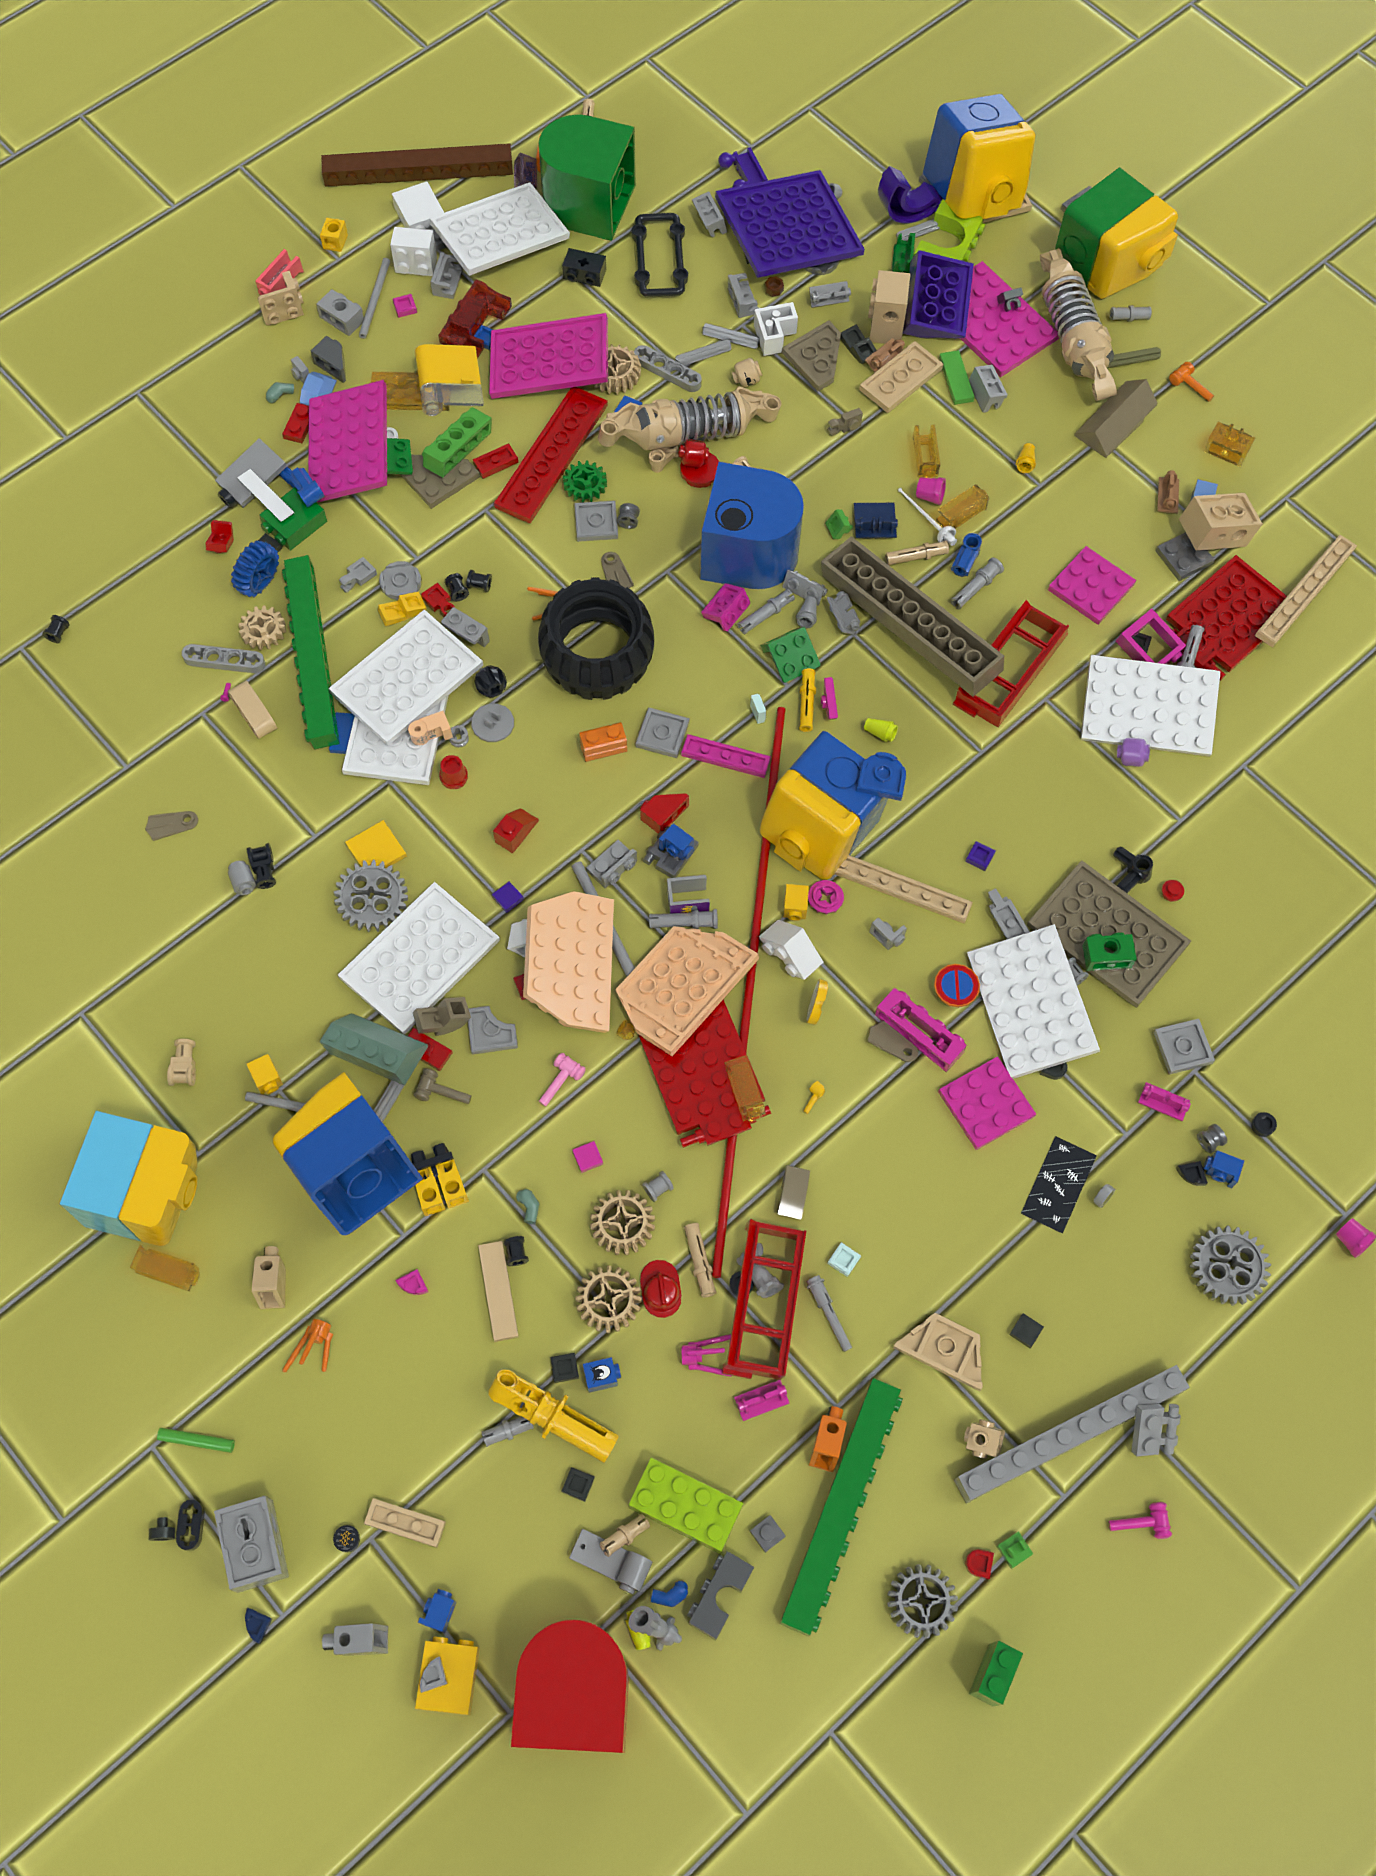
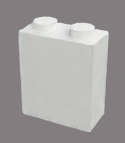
M427 181L392 193L394 208L405 228L434 230L430 225V218L443 214L444 211Z

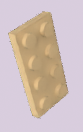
M914 341L861 383L859 390L889 413L943 369V363Z

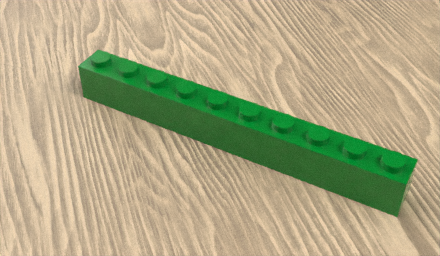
M309 555L284 560L285 569H282L284 581L287 582V586L284 587L285 594L290 601L287 604L289 616H292V621H289L292 634L295 636L292 639L294 651H297L294 661L296 668L300 672L297 675L299 687H302L299 697L302 706L304 705L305 711H302L303 721L307 724V729L304 730L307 742H311L314 749L338 745L340 740L334 699L328 689L331 687V679L314 566Z
M875 1378L872 1379L780 1622L781 1625L808 1637L812 1631L817 1633L822 1620L818 1613L821 1606L826 1607L831 1592L827 1591L830 1581L835 1582L841 1568L836 1566L840 1556L845 1557L850 1542L845 1540L848 1532H854L859 1518L855 1516L858 1507L863 1508L868 1495V1493L864 1492L867 1482L872 1484L877 1469L872 1467L875 1459L880 1460L886 1445L881 1444L884 1435H890L894 1425V1421L890 1420L893 1411L898 1413L903 1398L899 1397L901 1389Z

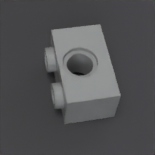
M332 289L316 304L319 317L348 336L363 323V310L360 305L351 302L343 294L337 293Z

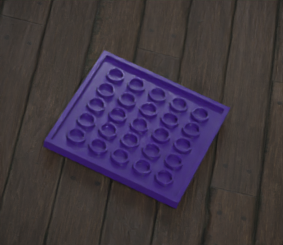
M821 170L715 192V198L757 278L864 255L865 249Z

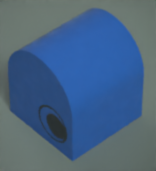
M718 462L702 528L700 580L721 584L726 583L749 589H767L784 582L788 570H795L799 555L804 503L799 489L790 479L774 471Z

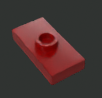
M415 1028L408 1035V1037L428 1045L420 1060L438 1071L442 1070L453 1054L451 1049L424 1033H418V1030Z

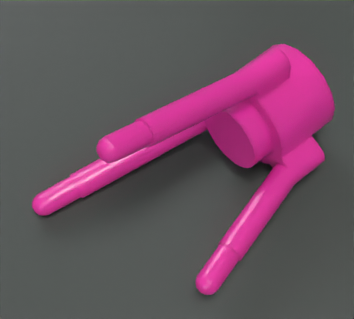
M731 1334L699 1342H688V1345H682V1365H689V1370H701L731 1377V1375L722 1374V1369L698 1364V1362H702V1355L725 1352L724 1348L702 1349V1346L730 1340Z

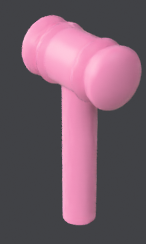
M560 1053L554 1061V1066L559 1067L560 1073L539 1100V1103L545 1107L569 1075L578 1081L585 1073L586 1068L584 1066H581L580 1063L575 1062L564 1053Z

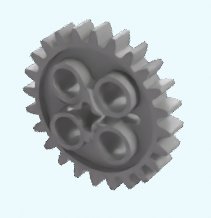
M363 860V867H359L355 863L354 871L349 868L346 869L348 876L340 875L343 883L336 882V887L340 890L334 891L335 897H338L334 901L335 905L340 906L337 909L338 913H344L342 916L343 921L350 919L349 924L351 927L357 923L359 931L363 926H366L367 931L370 932L371 927L375 926L377 932H379L380 925L383 924L387 928L388 922H393L395 916H399L402 913L399 909L407 908L403 902L408 901V895L404 894L408 892L407 886H402L405 884V879H398L400 872L392 873V865L385 869L383 861L379 866H376V862L373 860L371 865L368 866L367 862ZM359 881L367 883L363 888H357L355 884ZM385 882L389 884V887L382 890L378 888V885ZM370 893H374L372 899H368ZM358 902L365 904L360 910L353 908ZM379 904H386L388 906L384 911L376 909Z
M1226 1226L1224 1231L1217 1227L1214 1233L1209 1230L1206 1233V1237L1201 1236L1198 1239L1200 1244L1196 1243L1193 1246V1249L1197 1252H1193L1190 1258L1196 1261L1192 1262L1190 1267L1197 1269V1271L1192 1274V1277L1200 1278L1196 1286L1204 1285L1206 1287L1203 1294H1207L1209 1291L1212 1292L1211 1300H1215L1219 1296L1221 1297V1304L1226 1303L1229 1299L1231 1306H1234L1238 1299L1241 1305L1247 1302V1299L1250 1301L1256 1298L1255 1294L1260 1295L1263 1292L1261 1287L1264 1288L1268 1285L1264 1279L1269 1278L1271 1274L1265 1271V1269H1268L1271 1264L1264 1262V1259L1269 1254H1261L1260 1251L1264 1248V1245L1256 1246L1257 1237L1250 1240L1248 1238L1249 1231L1241 1235L1239 1227L1231 1232L1230 1226ZM1216 1246L1224 1249L1225 1256L1217 1253ZM1240 1253H1245L1249 1258V1262L1243 1261L1240 1258ZM1211 1269L1218 1270L1221 1274V1279L1215 1278ZM1236 1275L1244 1279L1245 1285H1240L1236 1281Z

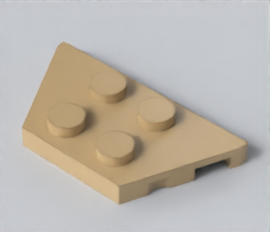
M937 1313L932 1314L922 1324L915 1327L909 1334L897 1341L893 1347L979 1392L983 1387L981 1382L980 1335Z

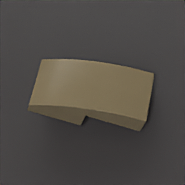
M786 1165L777 1214L797 1219L802 1218L810 1170Z

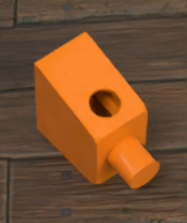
M830 1406L827 1415H822L809 1466L829 1472L834 1471L839 1459L847 1424L846 1421L842 1420L843 1410L841 1408Z

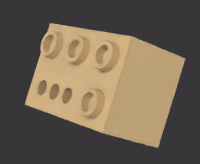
M878 270L877 279L873 278L872 291L875 292H871L868 318H872L871 342L886 344L892 338L894 340L902 339L910 273Z
M1245 493L1194 496L1179 518L1195 550L1246 547L1263 525Z

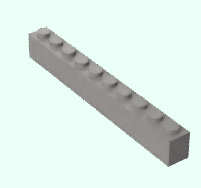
M1175 1365L958 1476L954 1481L967 1504L1136 1417L1137 1406L1161 1404L1183 1393L1190 1387L1178 1366Z

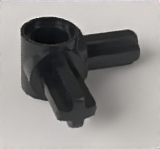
M1121 846L1115 850L1113 856L1127 866L1128 873L1118 883L1117 887L1128 893L1137 883H1146L1151 879L1153 860L1149 856L1139 854L1135 856Z

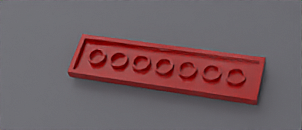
M571 387L494 502V507L531 524L607 408L608 400L580 388Z

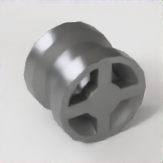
M631 503L622 504L619 509L620 515L618 516L617 523L625 529L636 528L638 525L637 517L640 514L639 507Z
M1212 1124L1208 1127L1207 1131H1201L1197 1134L1200 1145L1208 1153H1213L1216 1147L1227 1144V1137L1217 1124Z

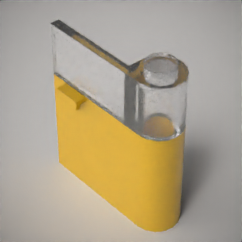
M423 344L415 349L422 410L425 414L436 416L442 411L443 405H484L475 346Z

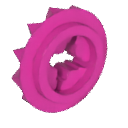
M829 880L816 882L808 892L810 907H813L817 913L822 912L826 915L836 912L842 907L844 901V893L841 887ZM821 892L825 894V896H831L829 899L830 903L826 900L820 901L822 899Z

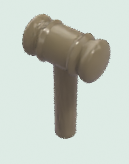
M423 1069V1074L413 1094L416 1099L428 1101L429 1095H431V1092L466 1104L470 1103L472 1095L436 1084L438 1073L432 1069Z

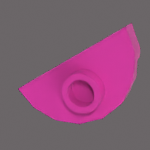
M832 677L824 678V695L821 696L822 709H826L829 720L838 718Z

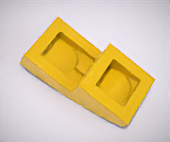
M418 591L399 595L398 601L378 605V612L384 625L389 626L410 619L426 610L427 607Z

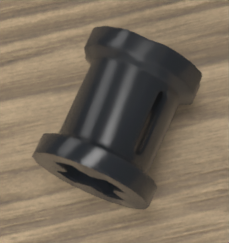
M470 570L466 582L467 588L471 589L474 587L484 589V592H489L492 574L484 575Z
M459 573L450 574L445 578L444 582L451 591V599L456 602L464 600L469 595L468 589L463 585V577Z
M52 615L50 618L51 623L43 631L42 635L53 643H60L64 630L68 629L70 624L65 618Z
M515 1236L504 1240V1246L507 1247L509 1260H507L508 1266H520L529 1262L523 1245L525 1242L524 1236Z

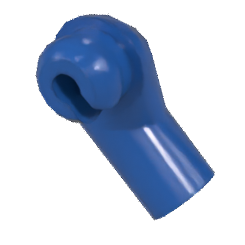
M677 1581L675 1586L668 1592L653 1589L651 1603L668 1607L676 1606L688 1595L687 1583Z

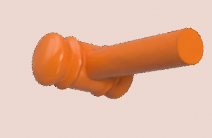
M1184 362L1176 371L1169 375V381L1174 386H1178L1184 381L1208 402L1214 397L1211 392L1190 376L1195 370L1190 362Z

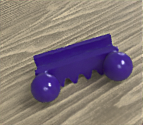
M751 147L747 148L746 153L738 155L737 151L733 152V154L724 152L718 158L719 165L722 168H729L734 162L737 171L739 170V175L742 176V179H738L733 183L732 188L768 181Z

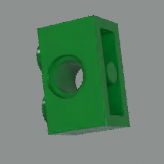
M1122 932L1109 936L1092 934L1086 938L1082 945L1086 971L1132 968L1137 960L1132 934H1124ZM1104 948H1110L1114 953H1108Z

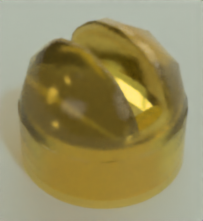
M626 1019L618 1027L616 1035L624 1040H631L636 1031L632 1023Z

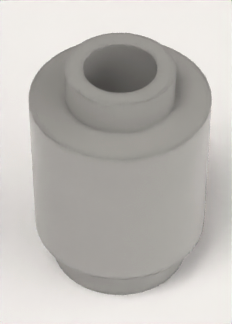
M245 861L231 863L228 867V876L234 892L241 895L250 894L256 887V883L249 865Z

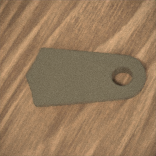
M615 552L605 553L601 558L606 580H615L625 588L633 587L634 583L619 555ZM610 557L614 558L613 561H609L607 559Z
M192 811L149 815L145 830L152 840L155 841L195 828L198 824V817ZM191 817L189 822H184L185 818Z
M885 1021L870 1028L867 1040L869 1043L905 1062L916 1060L918 1056L917 1047ZM904 1051L910 1052L911 1055H910V1056L905 1055V1054H904Z

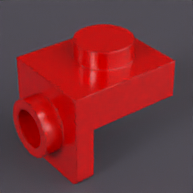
M212 520V533L206 541V550L214 551L215 553H227L234 541L232 523Z

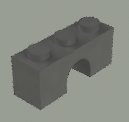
M728 1551L724 1557L722 1555L718 1556L712 1568L716 1570L712 1580L706 1579L700 1590V1593L704 1594L700 1603L694 1602L687 1615L691 1618L689 1625L714 1640L718 1638L729 1617V1614L723 1612L717 1606L716 1594L725 1587H731L741 1593L754 1569L752 1565Z

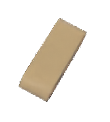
M247 680L227 691L258 739L277 729L273 718Z

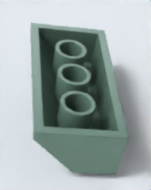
M352 1013L331 1022L320 1040V1043L329 1054L404 1086L428 1048V1045Z

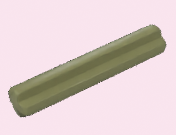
M1158 347L1115 354L1113 361L1107 368L1159 359L1161 357V350Z

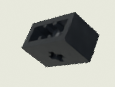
M568 248L562 265L563 279L600 287L607 270L606 256Z

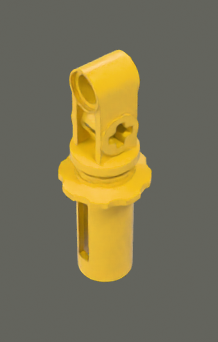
M500 1370L489 1388L488 1394L494 1402L500 1403L515 1414L529 1420V1423L532 1425L538 1424V1426H541L543 1428V1439L546 1438L550 1431L551 1434L557 1435L603 1463L607 1460L619 1438V1435L565 1405L569 1397L565 1394L560 1400L551 1397L550 1392L541 1390L533 1383L522 1379L510 1370Z

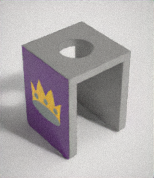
M706 875L667 878L670 914L692 913L695 909H698L699 912L709 911V899L673 902L672 893L706 890Z

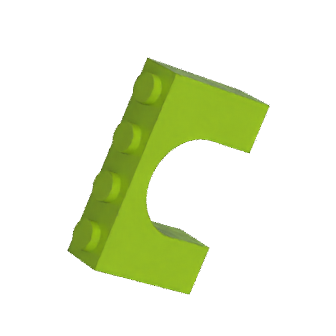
M942 199L935 212L934 221L938 223L937 226L940 230L955 235L961 244L952 248H943L921 240L914 252V256L918 250L968 262L972 254L971 249H975L977 246L978 235L982 236L986 226L983 223L984 219L981 216L966 219L959 218L945 200Z

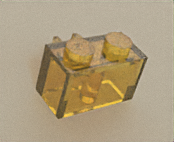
M1218 421L1207 441L1204 452L1241 467L1252 447L1255 437L1244 433L1243 428L1240 431L1233 428L1234 424L1226 425Z

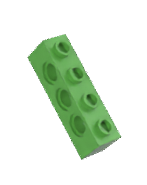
M471 407L454 424L452 423L442 435H438L431 445L425 447L422 453L423 467L443 478L491 434L492 418Z

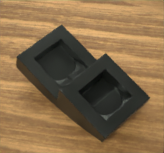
M857 324L841 332V341L861 364L865 363V359L877 351L870 338L864 337Z

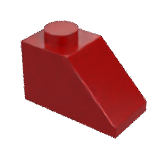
M686 793L655 795L650 801L646 800L640 807L641 821L659 834L689 807V795Z
M522 808L506 814L493 830L495 843L514 853L538 823L539 819Z

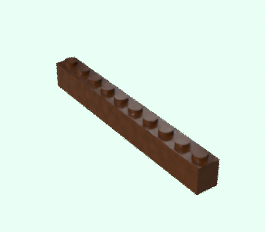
M511 143L321 155L322 176L325 187L513 175Z

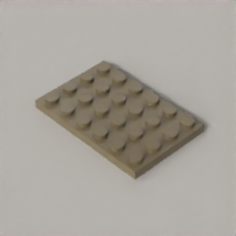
M1082 860L1027 923V926L1033 931L1055 924L1065 954L1069 958L1075 957L1076 963L1085 970L1086 965L1082 945L1087 937L1092 934L1109 936L1118 932L1132 934L1137 958L1132 968L1088 972L1136 1008L1191 942L1190 939ZM1104 948L1108 953H1114L1110 948Z

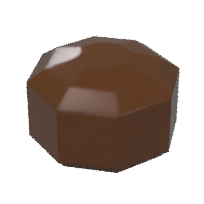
M777 276L769 277L765 282L766 294L772 297L780 296L784 291L783 280Z

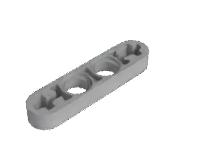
M641 345L635 348L634 353L638 355L641 367L689 392H696L701 388V375L698 372L648 346ZM656 362H663L665 365L657 367L654 364ZM674 370H678L681 372V374L678 376H674L671 374V372Z
M189 644L182 650V657L189 666L259 673L264 670L266 665L263 655L257 651ZM211 654L219 655L215 661H209L208 657ZM233 656L240 658L235 664L229 663V659Z

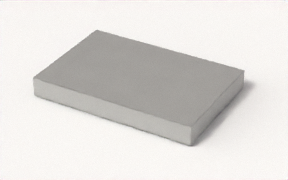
M259 438L215 481L222 488H225L244 508L255 495L237 477L251 469L268 485L287 467V464Z

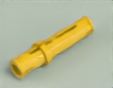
M810 668L802 670V686L799 689L801 694L799 730L803 732L813 730L814 695L817 689L815 687L816 672Z

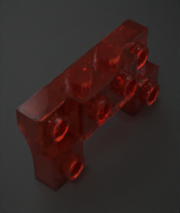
M476 279L464 298L459 300L453 314L449 315L447 323L438 335L439 343L443 345L475 346L478 359L484 350V340L474 337L475 333L489 315L503 320L512 307L511 298L496 292L486 283Z

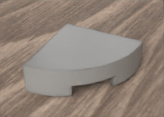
M441 1657L432 1660L425 1668L420 1680L421 1693L448 1684Z

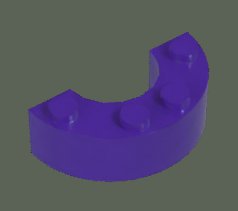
M889 166L882 173L878 186V195L890 217L899 223H914L934 214L943 199L932 185L923 182L919 187L910 191L911 186L903 173Z

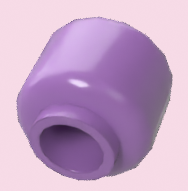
M1125 738L1122 745H1118L1117 758H1121L1124 766L1140 767L1149 761L1150 744H1146L1144 739Z

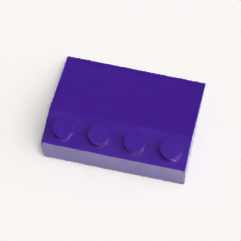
M918 250L910 262L908 301L902 334L919 338H965L974 264Z

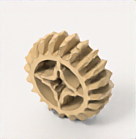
M611 344L608 348V382L594 384L595 389L600 388L601 392L607 390L609 395L611 392H616L618 395L619 391L626 393L627 388L632 390L633 385H637L638 379L641 376V364L638 355H635L633 350L629 351L627 346L621 348L620 344L617 347H613Z
M617 1190V1197L613 1198V1195L608 1193V1201L601 1198L599 1200L601 1206H594V1211L597 1214H591L590 1218L594 1223L590 1224L591 1230H597L593 1233V1238H600L598 1241L600 1247L607 1243V1252H610L614 1247L615 1255H619L620 1249H624L625 1255H629V1248L632 1247L636 1253L638 1252L637 1244L642 1247L646 1246L643 1238L651 1240L652 1234L648 1231L655 1230V1225L651 1224V1222L655 1221V1216L649 1215L653 1210L651 1206L645 1207L647 1204L646 1199L638 1202L640 1197L638 1193L631 1198L629 1190L626 1191L625 1196H621V1191ZM624 1206L634 1208L641 1216L627 1213ZM617 1207L616 1215L603 1221L606 1214L611 1209ZM620 1213L623 1214V1219L626 1222L625 1232H623L619 1221L621 1219ZM642 1224L640 1231L635 1236L628 1238L629 1231ZM604 1229L617 1231L621 1236V1240L611 1237Z
M607 1266L606 1273H603L602 1268L598 1267L599 1275L595 1276L594 1272L590 1271L589 1277L591 1280L582 1279V1283L586 1287L578 1286L577 1291L583 1294L575 1298L576 1302L582 1303L577 1306V1311H585L582 1313L581 1319L586 1320L590 1318L587 1323L589 1327H592L595 1322L597 1323L596 1331L600 1332L602 1326H606V1333H610V1326L615 1325V1330L618 1332L620 1331V1323L626 1328L629 1326L626 1318L633 1321L636 1319L635 1314L631 1311L640 1312V1306L635 1303L642 1302V1297L636 1296L641 1292L640 1287H633L637 1283L635 1278L627 1281L630 1276L628 1271L621 1276L620 1267H617L615 1273H612L611 1266ZM608 1281L616 1282L626 1290H614L609 1286ZM600 1284L601 1293L594 1297V1300L588 1301L591 1291ZM605 1289L607 1290L608 1295H611L612 1309L610 1308V1304H607L606 1301L603 1302L606 1296ZM629 1297L627 1307L622 1313L617 1315L616 1306L624 1301V1298ZM592 1308H596V1310L605 1309L610 1317L599 1316Z

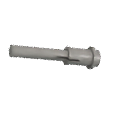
M820 1275L806 1281L808 1284L807 1289L811 1290L818 1308L823 1309L843 1352H846L852 1346L831 1305L833 1300L824 1286V1278L821 1279Z

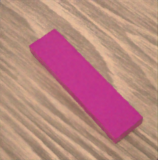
M687 734L681 752L683 757L765 778L771 756L689 734Z

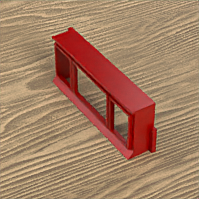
M1026 599L991 646L1000 652L1011 636L1016 634L1042 649V651L1016 685L1000 676L992 680L1010 691L999 708L976 695L974 697L961 687L958 688L953 705L975 718L978 715L999 728L1067 637L1069 625L1066 626L1031 606ZM1023 620H1028L1053 636L1048 643H1045L1019 627Z
M750 1219L745 1225L747 1237L727 1361L723 1364L722 1374L752 1379V1375L781 1380L786 1376L807 1231L756 1222ZM759 1233L796 1240L793 1263L755 1256ZM754 1264L791 1271L783 1331L745 1323ZM743 1332L781 1339L777 1368L739 1360Z

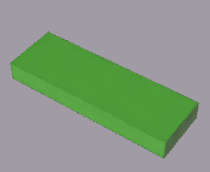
M959 350L940 353L939 359L943 363V372L954 405L974 402V394Z

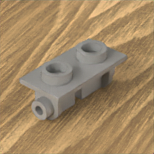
M847 281L809 287L811 307L849 302V296H851V289L848 288Z
M788 570L783 588L789 589L804 599L814 597L819 606L822 596L824 597L828 591L825 585L808 580L809 578L799 574L798 571Z
M840 591L835 599L827 597L830 611L835 615L838 622V628L843 633L856 635L855 630L860 627V620L855 609L847 611L853 606L848 594Z

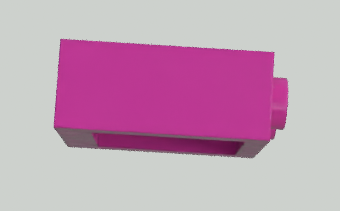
M1150 609L1122 632L1116 640V643L1132 660L1155 663L1133 639L1147 625H1150L1172 649L1168 655L1158 662L1160 664H1168L1170 661L1175 663L1183 656L1181 651L1186 647L1183 641L1153 609Z

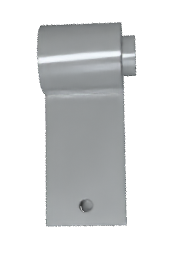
M582 1529L569 1559L620 1583L619 1588L633 1595L634 1591L640 1592L653 1562L623 1548L618 1549L610 1557H607L604 1554L607 1550L602 1551L599 1545L605 1539Z

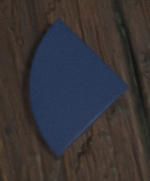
M247 1608L245 1614L247 1631L252 1640L261 1644L272 1618Z

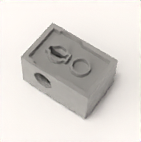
M262 1496L214 1511L230 1590L240 1593L289 1577L273 1500L267 1496Z

